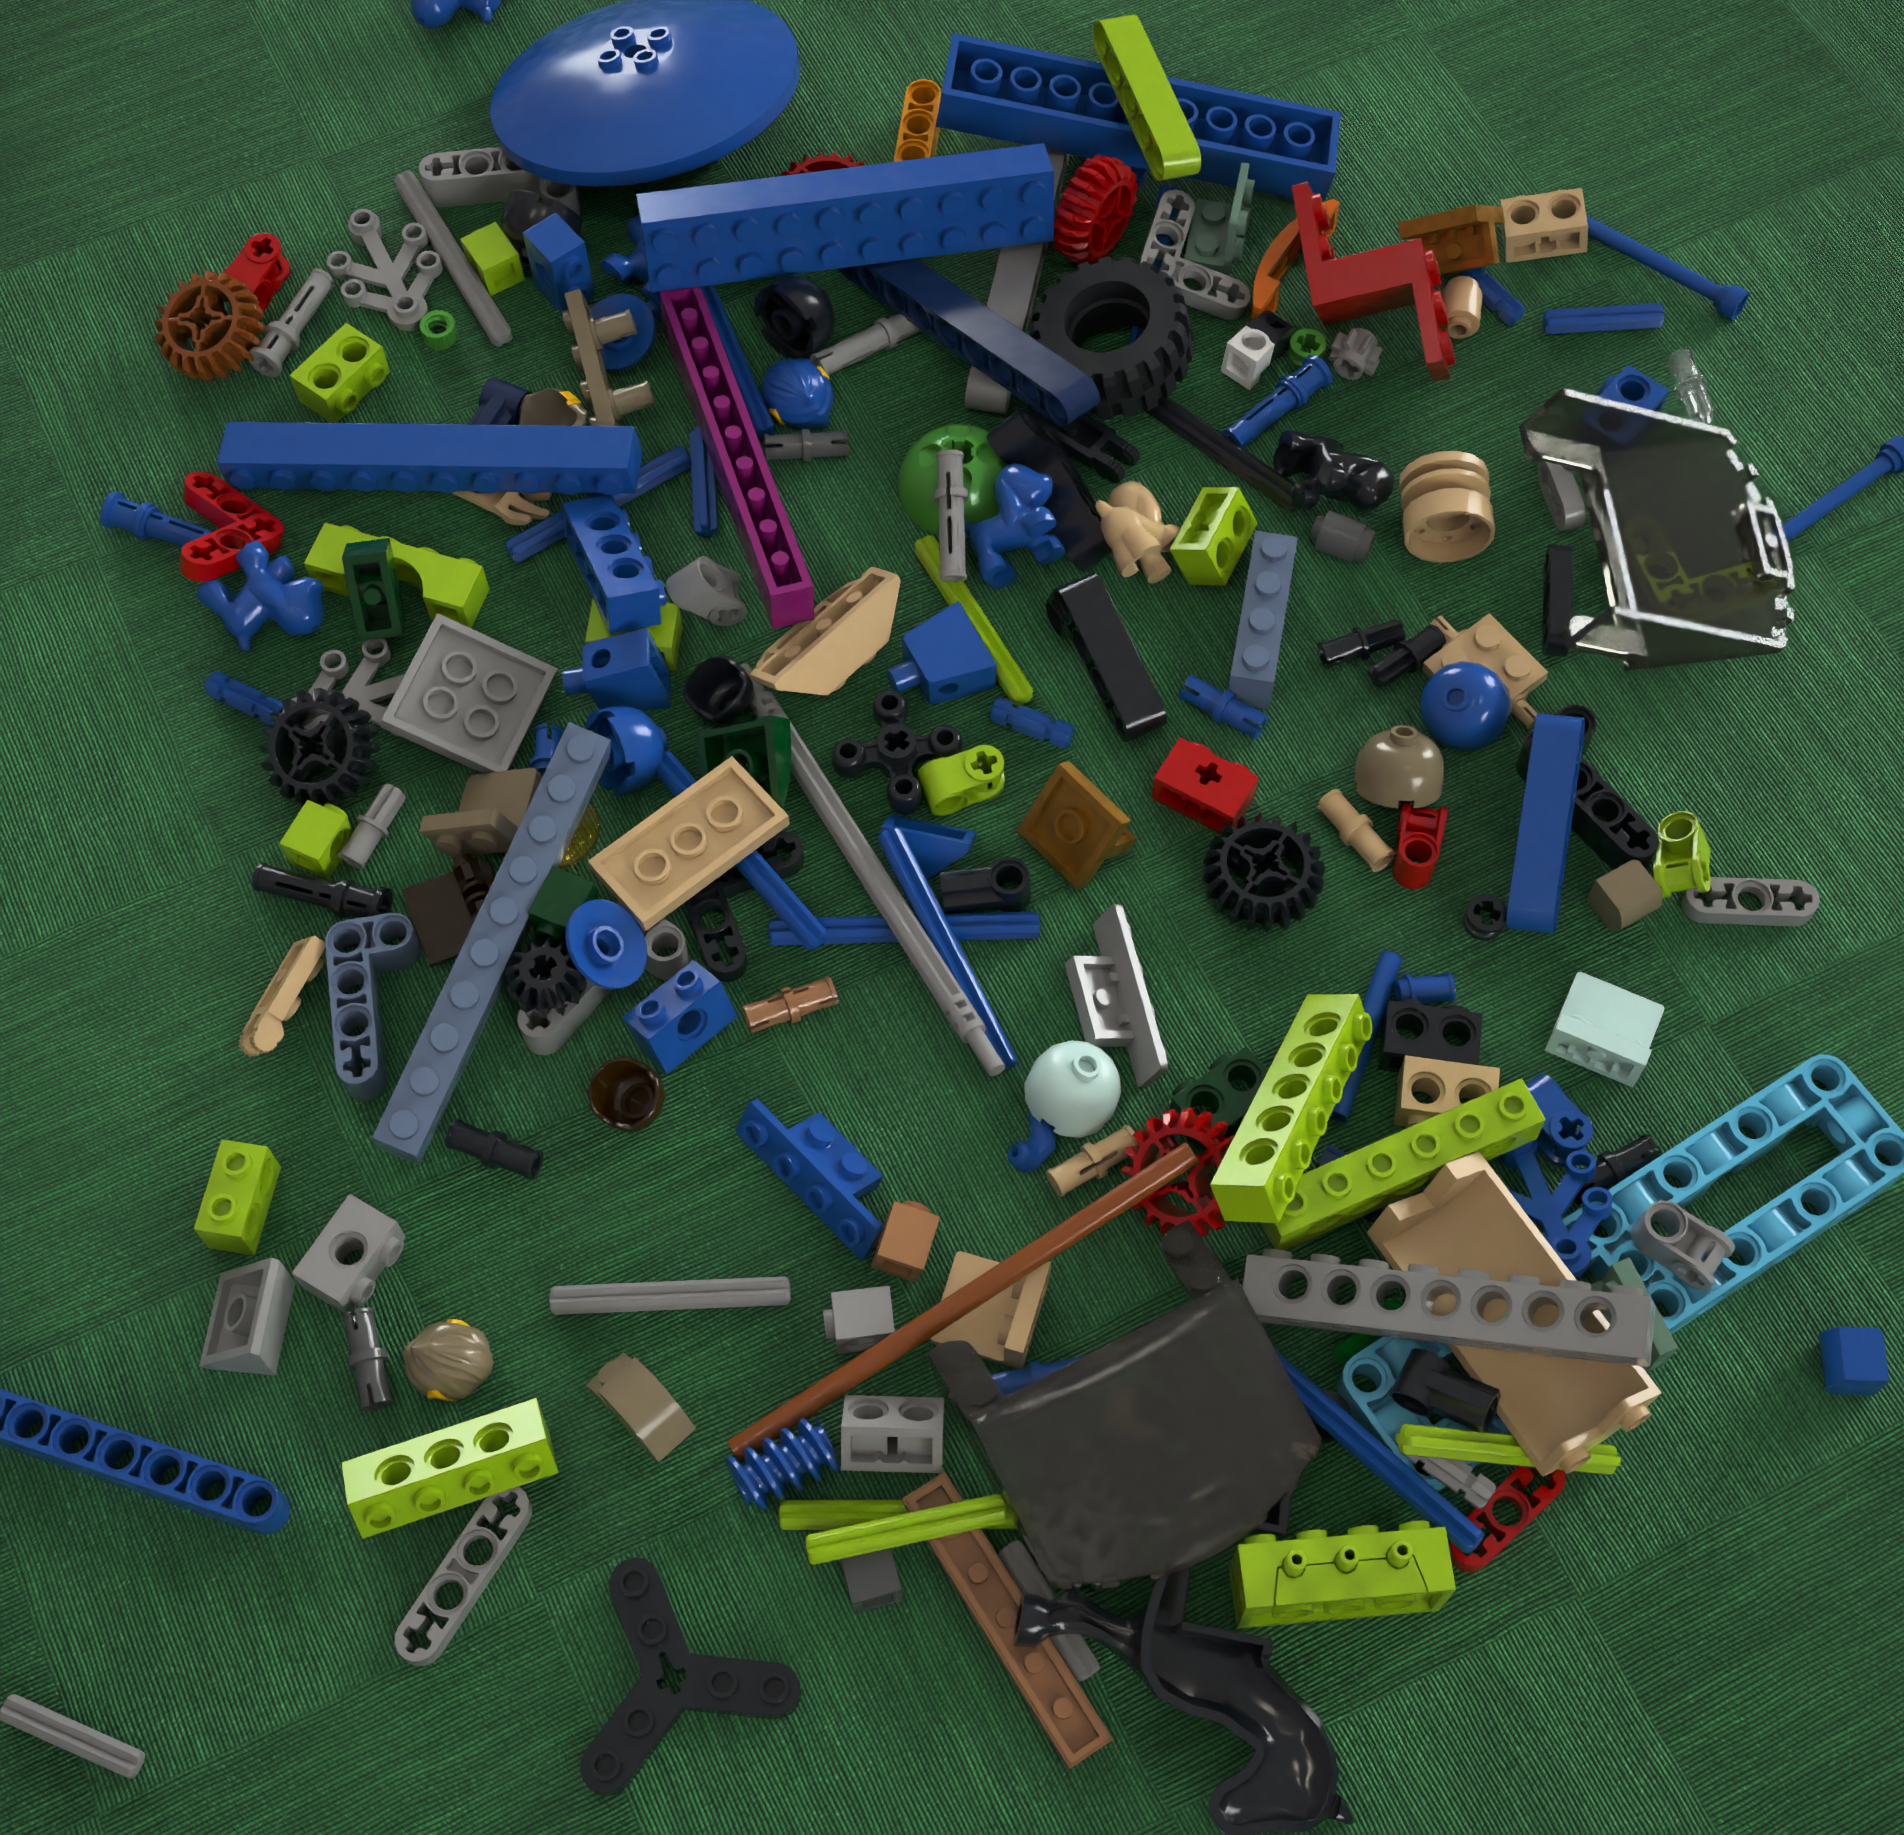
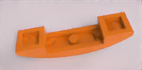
M1335 199L1323 202V205L1327 207L1331 229L1324 230V234L1327 233L1329 238L1336 230L1340 202ZM1297 218L1279 233L1260 262L1254 281L1250 322L1255 317L1258 318L1266 310H1270L1273 313L1277 310L1281 284L1279 280L1302 250Z

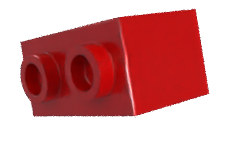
M1179 737L1154 777L1151 799L1221 834L1222 828L1225 827L1226 823L1236 828L1237 821L1241 816H1244L1255 798L1259 777L1252 774L1246 766L1240 763H1230L1216 756L1205 745L1196 742L1191 743Z

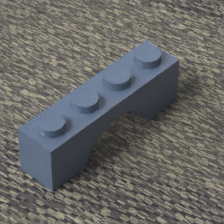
M1256 530L1228 689L1236 693V699L1251 707L1269 709L1298 537Z

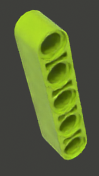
M1131 14L1095 21L1093 25L1095 50L1155 180L1163 181L1198 174L1201 168V154L1198 143L1138 16Z

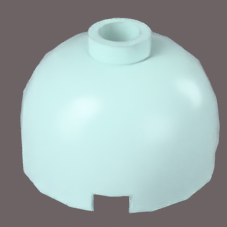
M1074 1040L1055 1044L1041 1054L1034 1062L1024 1083L1025 1101L1032 1116L1039 1122L1043 1118L1048 1124L1054 1126L1053 1132L1061 1136L1082 1138L1096 1134L1111 1119L1121 1095L1120 1075L1113 1060L1101 1048L1093 1044Z

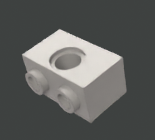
M349 1193L293 1270L292 1275L304 1290L342 1313L353 1312L357 1306L361 1307L369 1300L376 1286L375 1280L384 1267L393 1265L399 1258L406 1236L397 1221ZM354 1250L364 1251L362 1258L355 1264H343L345 1257Z

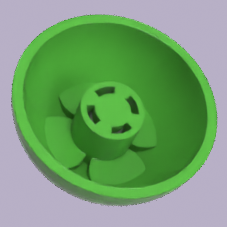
M949 424L927 432L911 446L899 470L897 490L902 508L914 523L928 532L939 535V503L934 501V490L938 489V460L936 453L942 450H959L964 453L963 485L964 488L968 489V500L964 502V521L976 524L978 521L999 514V505L994 496V484L1000 472L1008 464L1002 461L989 445L986 437L990 433L989 431L970 424Z

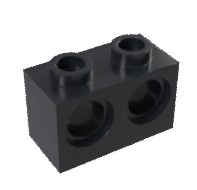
M1414 999L1389 1000L1382 1019L1377 1070L1398 1073L1405 1055L1479 1065L1483 1014L1470 1012L1469 1009L1457 1005L1440 1008L1423 1005V1003ZM1408 1029L1417 1038L1412 1040L1405 1039L1396 1030ZM1451 1035L1459 1038L1463 1046L1450 1045L1445 1041L1444 1036Z

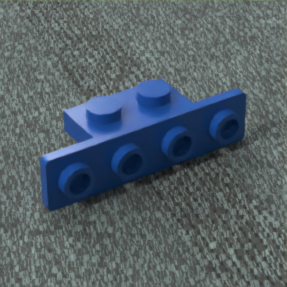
M758 1099L749 1102L736 1127V1133L859 1259L862 1260L869 1256L884 1227L858 1199L875 1190L883 1175L820 1112L787 1129Z

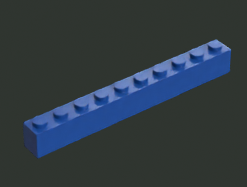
M227 422L217 465L229 485L242 490H251L253 488H277L285 491L292 489H318L321 491L354 489L364 492L373 490L413 492L421 490L444 493L480 491L487 494L495 492H521L525 494L556 492L568 495L578 493L618 495L620 493L636 494L643 450L634 426Z

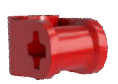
M258 233L247 240L244 248L223 273L229 274L247 285L248 290L257 296L260 302L258 306L264 311L275 293L288 279L291 267L287 259L281 255V244L278 238L270 233Z
M1402 801L1396 827V854L1394 855L1392 867L1393 877L1402 887L1420 889L1430 882L1440 854L1448 807L1440 806L1438 810L1424 807L1413 808L1410 801ZM1409 858L1418 859L1422 863L1412 862Z

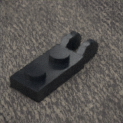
M1035 409L1030 412L1031 415L1046 423L1055 432L1069 456L1089 468L1093 467L1099 476L1108 479L1113 484L1119 483L1125 477V471L1120 464L1104 454L1107 450H1109L1114 459L1123 462L1124 465L1132 467L1139 461L1140 453H1138L1135 446H1132L1131 443L1129 444L1126 440L1116 435L1115 430L1086 413L1066 427H1061Z

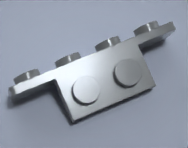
M1112 904L1093 924L1101 956H1072L1065 963V968L1085 1041L1097 1047H1127L1137 1086L1148 1087L1168 1069L1167 1052L1160 1038L1155 1020V1010L1150 1003L1143 978V968L1138 961L1132 940L1131 926L1127 922L1123 906L1121 904Z

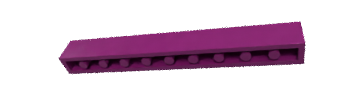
M699 286L660 291L662 327L771 627L776 629L814 620L813 583L702 289Z

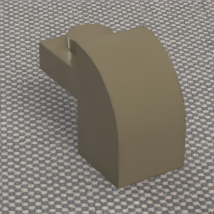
M624 1352L615 1360L605 1364L598 1372V1375L586 1384L595 1398L620 1420L633 1439L658 1462L696 1429L676 1400L658 1379L636 1357L631 1359Z

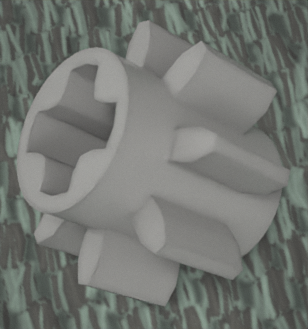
M1352 328L1348 336L1342 332L1337 334L1331 345L1333 350L1329 360L1334 361L1333 367L1340 376L1356 380L1361 377L1363 372L1370 376L1374 374L1380 362L1379 356L1383 349L1377 346L1378 341L1373 333L1363 328Z

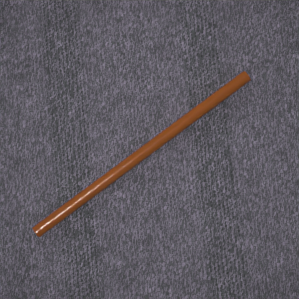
M1186 1142L729 1439L728 1444L734 1455L741 1462L744 1460L745 1448L750 1446L757 1452L762 1448V1439L768 1437L774 1441L780 1437L779 1432L781 1429L787 1428L790 1430L797 1426L798 1420L802 1418L806 1420L1198 1164L1197 1157Z

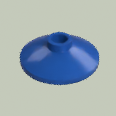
M611 295L600 300L590 309L595 320L630 309L636 325L637 335L625 337L620 342L618 339L603 344L601 352L606 371H622L632 367L648 353L653 344L656 334L654 314L643 300L634 295Z
M595 899L580 905L571 914L566 926V945L572 962L587 980L599 987L611 990L625 988L638 980L646 966L647 945L639 924L626 909L612 901Z

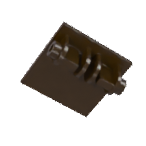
M470 853L459 854L454 858L455 864L451 872L401 890L430 967L458 957L495 879L487 858L478 861Z

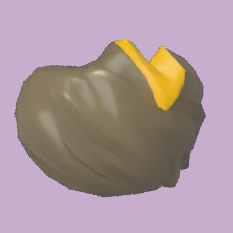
M547 388L535 394H528L523 398L520 406L519 425L587 426V410L582 408V402L571 392L559 388Z
M448 1319L446 1322L428 1325L403 1350L406 1373L413 1388L427 1396L430 1400L439 1399L456 1402L457 1400L465 1399L491 1375L494 1364L492 1360L493 1354L490 1351V1345L485 1333L470 1327L467 1323L458 1319Z

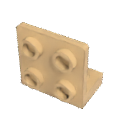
M962 1251L957 1252L941 1301L1000 1262ZM1051 1261L1046 1262L931 1337L930 1342L1016 1369L1023 1368L1050 1281Z

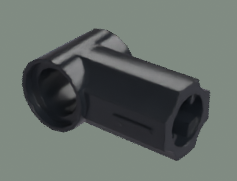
M1006 857L1000 859L992 867L940 873L945 914L997 908L1002 912H1020L1027 907L1031 899L1030 873L1027 866L1016 858ZM1009 881L1020 884V886L1012 890H1005L1000 887L1003 883Z
M1415 1348L1411 1350L1390 1392V1397L1398 1405L1412 1413L1430 1416L1433 1412L1484 1433L1488 1427L1490 1428L1494 1420L1501 1394L1500 1390L1453 1371L1451 1366L1441 1357L1429 1351Z

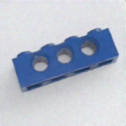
M612 495L562 503L566 542L609 633L614 634L660 625V606L666 605L664 586L661 580L654 579L650 557L642 555L639 536L637 532L631 533L626 510H619Z

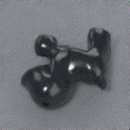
M1286 430L1281 433L1278 447L1273 456L1274 470L1284 477H1290L1301 472L1309 474L1310 478L1304 482L1296 483L1292 487V500L1297 509H1310L1314 507L1319 501L1320 495H1323L1326 498L1350 502L1361 510H1371L1384 503L1393 492L1395 480L1393 471L1384 463L1366 455L1342 452L1344 449L1343 445L1332 438L1310 436L1294 430Z

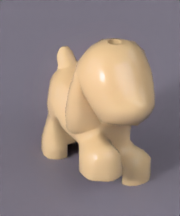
M1129 481L1113 489L1108 503L1102 500L1097 501L1095 507L1101 516L1100 528L1107 544L1112 550L1115 564L1123 577L1134 575L1139 571L1135 564L1139 559L1143 574L1148 583H1157L1167 577L1171 572V568L1161 555V552H1170L1169 549L1181 528L1175 524L1165 525L1161 522L1162 510L1153 494L1141 483Z

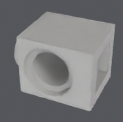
M890 1285L831 1292L833 1309L823 1310L826 1339L836 1338L838 1354L866 1351L895 1332Z

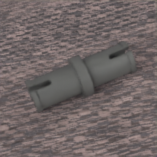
M801 429V433L764 434V447H779L765 448V459L770 461L802 458L803 462H812V458L849 457V444H834L847 443L848 432L847 430L810 433V429Z
M373 1308L354 1309L356 1316H352L351 1311L342 1315L351 1355L347 1358L348 1367L350 1370L355 1371L362 1411L380 1410V1403H383L384 1407L394 1403L384 1365L388 1360L387 1351L385 1348L380 1347Z

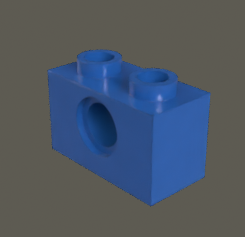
M557 213L552 214L523 232L534 285L561 315L562 311L568 310L564 293L580 289L586 301L595 296L585 242Z
M693 959L625 1014L622 1019L640 1051L663 1072L668 1074L738 1017L721 982Z

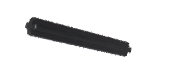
M1162 396L1158 399L1159 404L1156 407L1146 411L1287 510L1293 511L1296 509L1291 495L1293 482L1171 398L1165 399Z

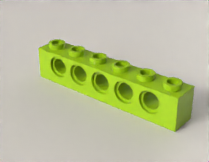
M1309 994L1306 996L1210 1183L1224 1221L1279 1223L1288 1203L1292 1202L1296 1186L1304 1170L1310 1165L1312 1153L1320 1136L1325 1134L1329 1117L1335 1105L1342 1098L1343 1088L1351 1072L1355 1071L1357 1067L1358 1057L1365 1042L1369 1041L1372 1035V1020L1370 1015L1365 1013L1359 994Z
M1522 1078L1302 1174L1295 1189V1196L1292 1202L1288 1203L1280 1222L1262 1223L1275 1249L1288 1250L1427 1188L1446 1163L1480 1152L1485 1160L1489 1161L1536 1140L1546 1119Z

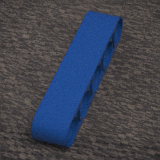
M1540 713L1536 716L1508 901V929L1554 934L1556 931L1583 748L1584 717Z

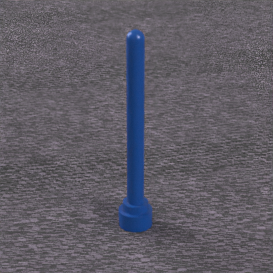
M1586 215L1589 236L1713 301V306L1718 309L1717 313L1734 321L1743 310L1750 295L1749 291L1736 284L1732 287L1727 284L1721 287Z
M1894 436L1881 445L1875 461L1758 541L1752 549L1754 556L1765 558L1885 473L1903 472L1904 437Z

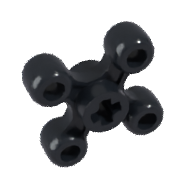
M887 690L877 695L873 702V717L876 724L882 729L877 739L870 743H860L852 738L840 740L832 749L831 762L834 771L839 776L848 779L858 777L866 769L879 768L886 777L890 778L886 794L890 808L899 814H909L918 809L922 801L921 785L913 776L917 764L926 760H934L961 753L963 740L960 732L950 725H941L933 729L930 734L916 736L914 731L904 725L908 713V706L904 696L897 691Z

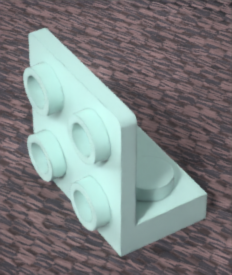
M1578 972L1544 1051L1633 1088L1650 1057L1652 1050L1649 1048L1663 1015L1664 1006L1583 972Z

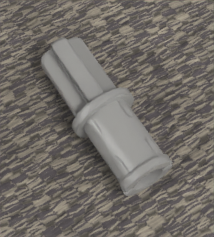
M384 784L366 813L358 815L356 818L357 827L344 848L338 853L341 860L356 869H364L365 863L380 839L388 837L389 832L387 828L406 799L405 794L399 788L390 784Z

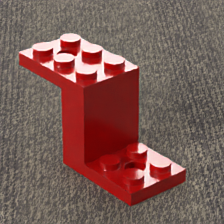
M1308 182L1291 186L1312 306L1323 325L1416 304L1426 365L1434 382L1450 379L1449 366L1455 365L1456 360L1448 330L1442 331V326L1448 325L1449 321L1441 291H1435L1434 287L1442 285L1433 249L1426 251L1422 239L1418 238L1336 258L1334 246L1330 244L1328 234H1324V230L1331 229L1328 210L1326 205H1323L1321 194H1314Z

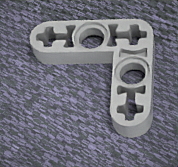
M1168 190L1162 195L1155 210L1138 264L1141 265L1145 261L1153 265L1155 258L1162 260L1158 273L1160 271L1166 272L1174 280L1175 286L1180 288L1184 296L1186 305L1226 320L1240 318L1251 300L1249 288L1238 279L1180 257L1195 211V204L1189 194L1184 191ZM1172 207L1178 209L1176 221L1169 220ZM1165 234L1170 236L1174 240L1175 245L1165 246L1157 240L1156 235ZM1188 278L1195 279L1201 284L1203 289L1201 291L1191 290L1184 284L1183 280ZM1211 288L1215 289L1213 296L1209 295ZM1228 296L1234 298L1233 303L1227 300Z

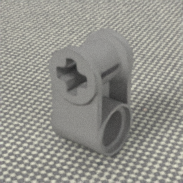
M701 556L668 577L666 581L668 594L679 608L699 615L714 625H734L741 622L747 615L745 604L740 601L738 588L741 585L739 574L734 570L715 563L709 557Z
M1660 1200L1653 1203L1635 1222L1631 1231L1632 1241L1642 1254L1647 1255L1673 1272L1684 1283L1699 1290L1707 1291L1711 1289L1715 1282L1713 1274L1723 1258L1730 1257L1735 1250L1733 1241L1726 1234L1715 1227L1705 1224L1671 1201ZM1651 1221L1664 1225L1669 1233V1237L1658 1235L1653 1230Z

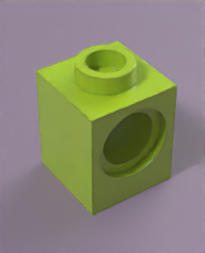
M496 222L477 229L460 239L466 258L490 296L525 280L519 253Z
M307 800L279 844L290 864L329 880L341 861L338 853L344 848L353 830L348 821V815L337 806L329 803L321 806Z

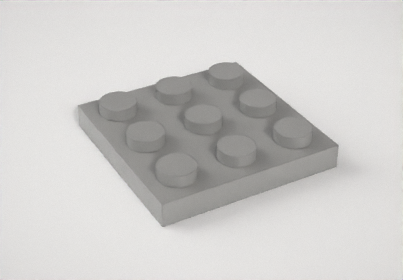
M437 613L381 719L380 727L480 773L508 771L553 683L558 668Z

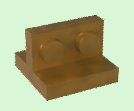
M1474 204L1398 222L1400 239L1414 240L1421 238L1426 251L1433 249L1435 260L1438 262L1440 276L1500 263L1495 225L1505 223L1503 207Z
M1070 761L1060 763L1016 829L1077 890L1089 884L1104 860L1129 852L1138 839L1127 829L1131 820Z

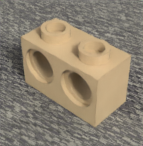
M1582 188L1500 199V207H1503L1505 223L1501 224L1506 263L1587 252L1588 222Z
M1405 1055L1398 1072L1394 1125L1406 1126L1407 1129L1461 1105L1459 1100L1461 1098L1475 1099L1498 1089L1500 1068ZM1418 1091L1427 1093L1432 1098L1433 1103H1420L1413 1097L1412 1093Z

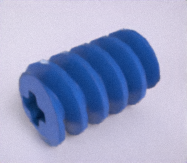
M804 1418L798 1420L799 1437H796L787 1428L781 1429L779 1432L780 1447L768 1437L762 1439V1456L750 1446L745 1448V1465L743 1466L732 1456L726 1458V1466L748 1510L749 1502L751 1501L763 1511L767 1510V1493L770 1491L780 1501L786 1500L785 1483L787 1482L793 1485L799 1492L803 1491V1474L806 1472L815 1481H822L821 1464L823 1463L829 1466L835 1473L840 1471L839 1461L833 1446L817 1418L816 1428Z

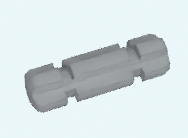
M1403 1455L1414 1464L1418 1460L1425 1464L1422 1468L1424 1471L1455 1493L1460 1489L1465 1493L1463 1498L1476 1508L1482 1509L1495 1492V1483L1481 1473L1476 1477L1471 1473L1473 1468L1464 1461Z

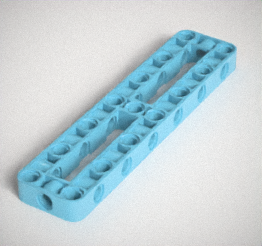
M1824 1054L1811 1057L1610 1188L1608 1191L1613 1198L1612 1213L1598 1224L1606 1230L1608 1237L1600 1238L1592 1234L1587 1244L1591 1249V1263L1585 1273L1590 1271L1596 1280L1600 1281L1612 1264L1630 1257L1652 1300L1658 1301L1667 1307L1670 1317L1662 1318L1672 1335L1892 1187L1904 1174V1132L1840 1059ZM1812 1079L1824 1083L1828 1091L1819 1089L1814 1085ZM1803 1123L1806 1126L1811 1124L1813 1127L1818 1125L1841 1153V1155L1723 1232L1733 1241L1735 1245L1734 1252L1743 1258L1745 1266L1736 1265L1729 1258H1723L1713 1274L1715 1282L1711 1289L1707 1291L1693 1288L1684 1283L1673 1272L1647 1255L1642 1254L1632 1241L1631 1231L1635 1222L1653 1203L1660 1200L1671 1201L1683 1209L1704 1195L1710 1186L1730 1171L1736 1174L1777 1147L1789 1132ZM1738 1127L1750 1129L1756 1136V1139L1745 1137ZM1875 1153L1882 1154L1888 1158L1891 1166L1882 1164L1877 1159ZM1664 1175L1675 1176L1680 1180L1683 1188H1676L1668 1184ZM1598 1201L1590 1203L1594 1206L1604 1205L1602 1202ZM1801 1202L1811 1203L1816 1207L1819 1215L1808 1213L1803 1208ZM1582 1207L1563 1219L1567 1232H1569L1582 1214ZM1382 1337L1355 1354L1345 1364L1337 1383V1394L1347 1402L1350 1415L1438 1492L1446 1486L1433 1476L1422 1475L1415 1469L1413 1462L1399 1452L1398 1443L1395 1442L1396 1433L1400 1432V1428L1404 1424L1464 1430L1473 1429L1447 1418H1443L1433 1425L1427 1416L1412 1413L1398 1405L1390 1397V1392L1412 1349L1417 1348L1429 1351L1441 1357L1447 1363L1457 1357L1447 1344ZM1357 1375L1370 1377L1376 1385V1391H1360L1355 1387L1352 1377ZM1496 1415L1490 1428L1488 1427L1485 1432L1511 1434L1503 1421ZM1464 1461L1465 1463H1467L1468 1465H1470L1472 1468H1474L1475 1466H1477L1478 1464L1481 1463V1462Z

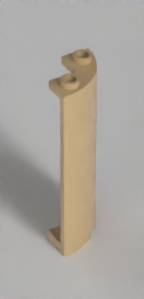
M1480 1152L1446 1163L1422 1193L1389 1204L1367 1231V1234L1393 1270L1408 1271L1409 1264H1423L1438 1268L1439 1275L1458 1276V1270L1471 1269L1488 1273V1280L1508 1282L1509 1275H1527L1539 1278V1285L1560 1287L1561 1280H1576ZM1450 1293L1440 1295L1433 1305L1434 1314L1445 1316L1451 1313L1456 1306V1296ZM1503 1299L1489 1301L1483 1310L1484 1320L1494 1322L1503 1318L1507 1312V1301ZM1552 1304L1539 1307L1534 1314V1324L1539 1327L1553 1325L1559 1317V1308ZM1600 1310L1590 1313L1585 1321V1328L1591 1333H1601L1610 1326V1323ZM1447 1344L1471 1378L1500 1390L1501 1398L1497 1407V1414L1542 1477L1561 1467L1566 1474L1581 1467L1591 1458L1588 1451L1623 1427L1628 1432L1646 1421L1651 1416L1647 1407L1662 1393L1642 1366Z

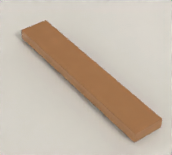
M944 1471L902 1498L901 1502L908 1513L963 1500ZM976 1529L926 1540L1067 1769H1071L1111 1742L1113 1738L1049 1637L1035 1648L1014 1646V1628L1022 1593L983 1531Z

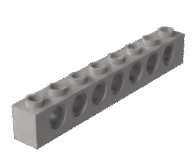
M1263 1249L1262 1256L1247 1254L1239 1313L1251 1322L1650 1367L1656 1305L1651 1297L1643 1296L1644 1290L1641 1288L1615 1285L1612 1286V1293L1591 1291V1284L1576 1280H1561L1560 1287L1539 1285V1278L1527 1275H1509V1280L1506 1282L1488 1280V1273L1471 1269L1458 1270V1276L1439 1275L1438 1268L1423 1264H1409L1408 1271L1389 1269V1263L1374 1259H1360L1359 1266L1340 1264L1341 1259L1339 1257L1326 1254H1311L1310 1261L1292 1259V1253L1278 1249ZM1297 1278H1306L1308 1286L1305 1294L1298 1299H1289L1287 1290L1290 1283ZM1345 1283H1355L1357 1290L1354 1299L1345 1305L1336 1304L1335 1294L1338 1288ZM1395 1288L1405 1289L1406 1299L1404 1304L1396 1310H1386L1384 1307L1386 1294ZM1442 1294H1454L1456 1296L1454 1310L1445 1316L1435 1315L1433 1312L1435 1300ZM1493 1299L1507 1301V1312L1503 1318L1494 1322L1484 1320L1483 1310L1489 1301ZM1552 1304L1559 1308V1317L1553 1325L1539 1327L1534 1324V1314L1539 1307ZM1596 1310H1605L1612 1315L1610 1326L1601 1333H1591L1585 1328V1321L1588 1315Z

